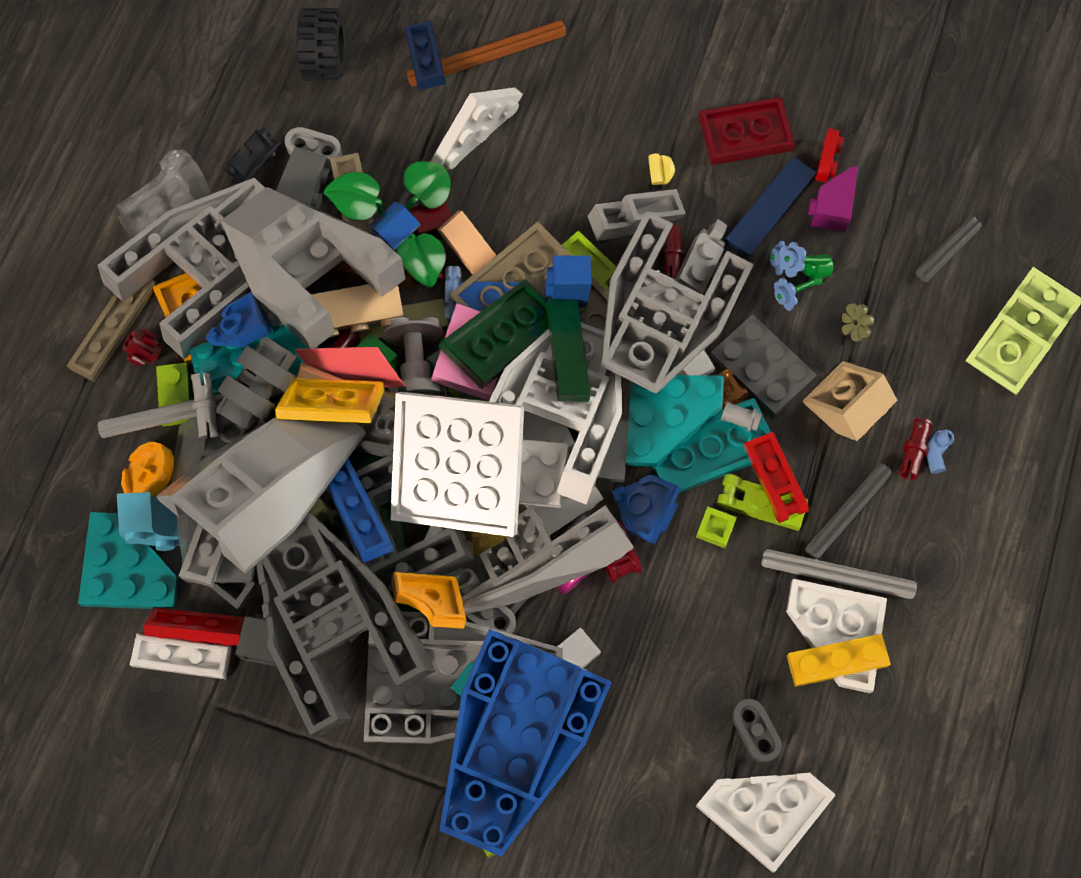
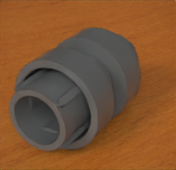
M266 336L262 338L255 350L247 345L237 359V362L244 366L237 379L227 375L217 390L225 397L216 411L248 431L257 417L267 421L276 407V404L269 399L276 388L285 392L295 378V375L288 370L297 356Z

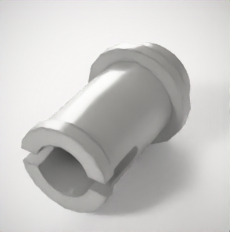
M727 402L721 420L745 427L750 432L751 430H758L763 414L757 412L758 409L756 408L752 411Z

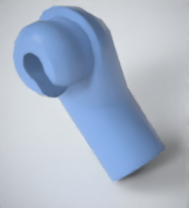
M948 429L936 431L927 442L929 449L926 458L931 474L941 473L946 470L942 454L954 442V435Z

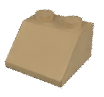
M844 361L803 400L804 404L837 434L856 441L865 435L897 401L884 374Z

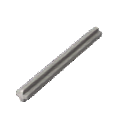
M276 388L269 400L282 397L284 391ZM221 393L213 395L214 400H217L219 406L225 396ZM195 400L99 421L97 425L101 438H107L197 417L196 411L192 410V403Z

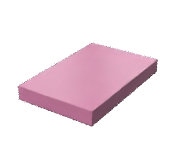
M456 303L445 338L479 314L480 311ZM442 350L431 378L432 382L487 401L492 396L497 380L496 378L483 389L479 388Z

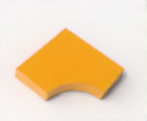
M393 572L391 583L396 603L406 604L419 610L428 618L432 627L464 629L466 616L457 577Z

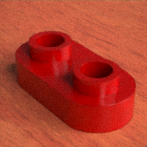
M827 129L815 176L816 181L827 183L828 178L833 179L835 176L838 162L833 161L835 153H840L844 137L839 136L840 130Z

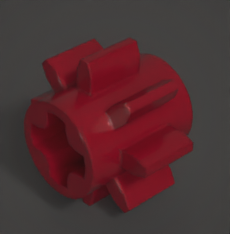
M147 328L144 330L140 329L139 333L133 330L127 336L123 345V350L129 353L126 360L138 367L140 365L144 366L146 362L152 364L161 351V344L155 341L158 334Z

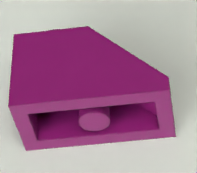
M852 166L819 188L816 198L811 197L808 208V215H813L811 226L846 232L852 216L858 167Z

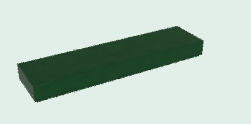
M548 298L546 309L557 400L563 402H589L591 394L578 300Z

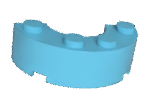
M150 492L117 494L119 534L125 539L126 543L153 545L158 551L172 550L175 546H180L176 515L157 498L151 496Z

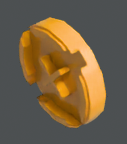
M147 442L139 446L130 455L128 460L131 463L128 469L124 467L121 485L124 493L150 492L151 496L156 498L166 488L174 470V456L172 451L163 444Z

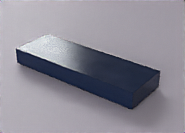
M427 21L405 26V34L418 90L446 85L432 22Z

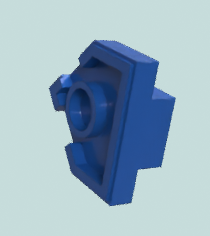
M250 292L226 306L221 313L223 319L217 328L212 327L205 338L210 345L242 348L272 333L270 321L267 319L268 315L261 307L260 301Z
M648 475L636 483L613 490L612 493L615 502L618 504L625 531L655 544L661 531L665 533L678 507L675 500L681 488L654 475Z

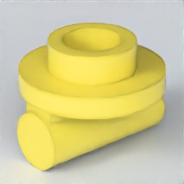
M659 154L649 155L652 185L668 184L675 173L672 159L669 156H660Z

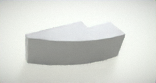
M677 189L630 194L625 195L622 201L595 204L588 215V219L596 241L635 234L646 211L669 222L683 218L686 213Z

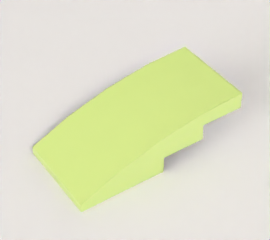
M1032 267L966 359V362L1017 395L1081 305V297Z

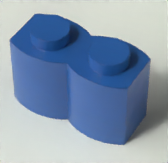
M394 201L368 227L372 230L370 234L382 239L391 249L396 250L421 224L402 204Z

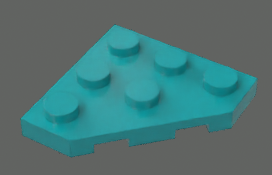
M676 375L657 394L631 381L626 448L627 466L658 467L679 445L682 446L699 431V427L710 417L718 414L723 409L724 377Z
M90 512L78 604L82 607L153 609V607L176 610L179 579L149 545L125 542V539L119 534L118 513Z

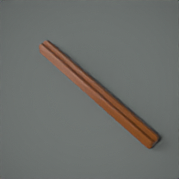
M558 20L443 58L441 63L444 75L446 76L566 35L564 23L562 20ZM414 69L408 70V81L411 86H416Z

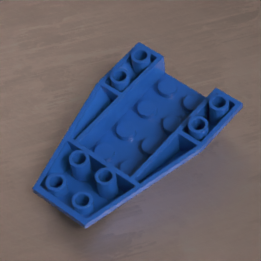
M489 629L462 690L439 831L502 857L585 746L612 682L574 663Z

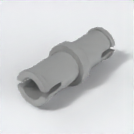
M200 373L191 375L195 400L192 403V410L196 411L198 438L201 439L207 438L206 425L209 426L210 438L219 436L215 412L218 402L214 400L211 373H203L204 386H201Z

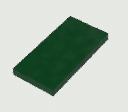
M524 279L442 340L439 348L479 388L483 389L499 377L513 360L549 329L546 309L547 299Z

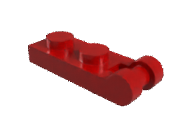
M771 432L745 442L743 447L772 506L773 514L778 523L789 520V516L795 513L801 515L809 512L807 501L774 433ZM789 494L792 502L784 505L781 497Z

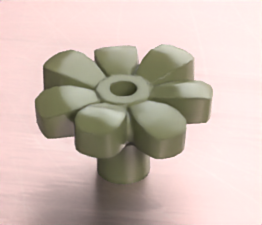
M856 303L848 304L846 306L847 312L842 314V322L847 323L842 327L843 334H851V339L857 342L861 341L862 338H868L871 334L868 326L874 324L873 316L870 314L866 315L868 308L864 304L858 305V307Z

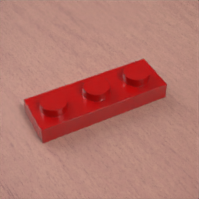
M153 607L144 624V635L155 636L160 639L173 638L190 642H209L224 646H238L245 617Z

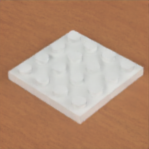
M408 392L396 393L391 520L514 537L517 534L524 406Z

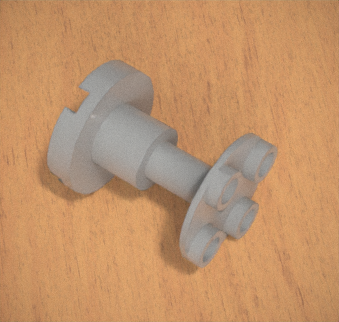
M397 317L392 319L391 326L383 331L382 338L386 343L405 347L406 363L400 366L401 380L405 387H388L387 392H408L449 397L447 386L431 381V364L424 361L423 345L438 340L443 334V329L439 326L437 318L428 317L422 320L409 321L406 317Z

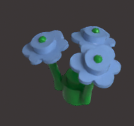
M779 241V244L775 245L771 251L770 262L775 268L777 275H781L783 270H785V274L788 277H795L798 271H802L806 277L810 278V280L795 287L792 283H787L785 278H780L779 281L774 283L775 298L788 311L793 310L794 305L798 303L795 296L797 292L811 286L821 285L822 278L830 277L833 272V261L829 255H806V250L803 247H798L796 242H791L789 246H785L784 241Z

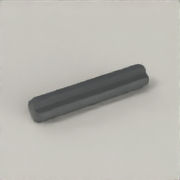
M974 216L969 217L917 268L916 276L921 281L928 282L980 230L982 223Z

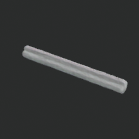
M766 549L762 556V566L766 568L913 599L917 592V583L907 579Z

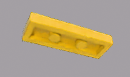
M882 633L792 652L787 655L795 687L886 668L891 665Z

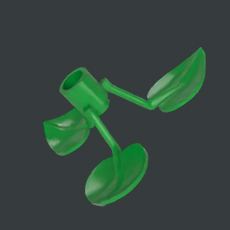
M420 161L411 164L406 169L403 175V185L405 190L414 197L407 203L405 208L409 211L419 200L425 208L435 209L446 201L450 192V177L444 166L439 163ZM351 172L341 175L333 180L323 192L343 215L354 221L368 220L376 213V210L378 216L383 212L382 201L376 198L380 190L379 184L368 174ZM412 233L396 249V253L402 258L403 268L415 280L431 288L434 286L445 263L444 247L438 239L430 234L424 233L415 237Z

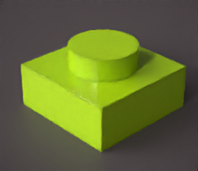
M707 506L696 538L725 548L737 517Z

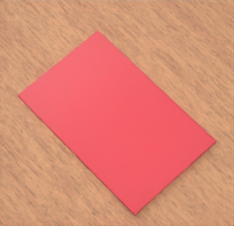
M378 347L295 349L305 364L343 380L383 382L384 387H405Z

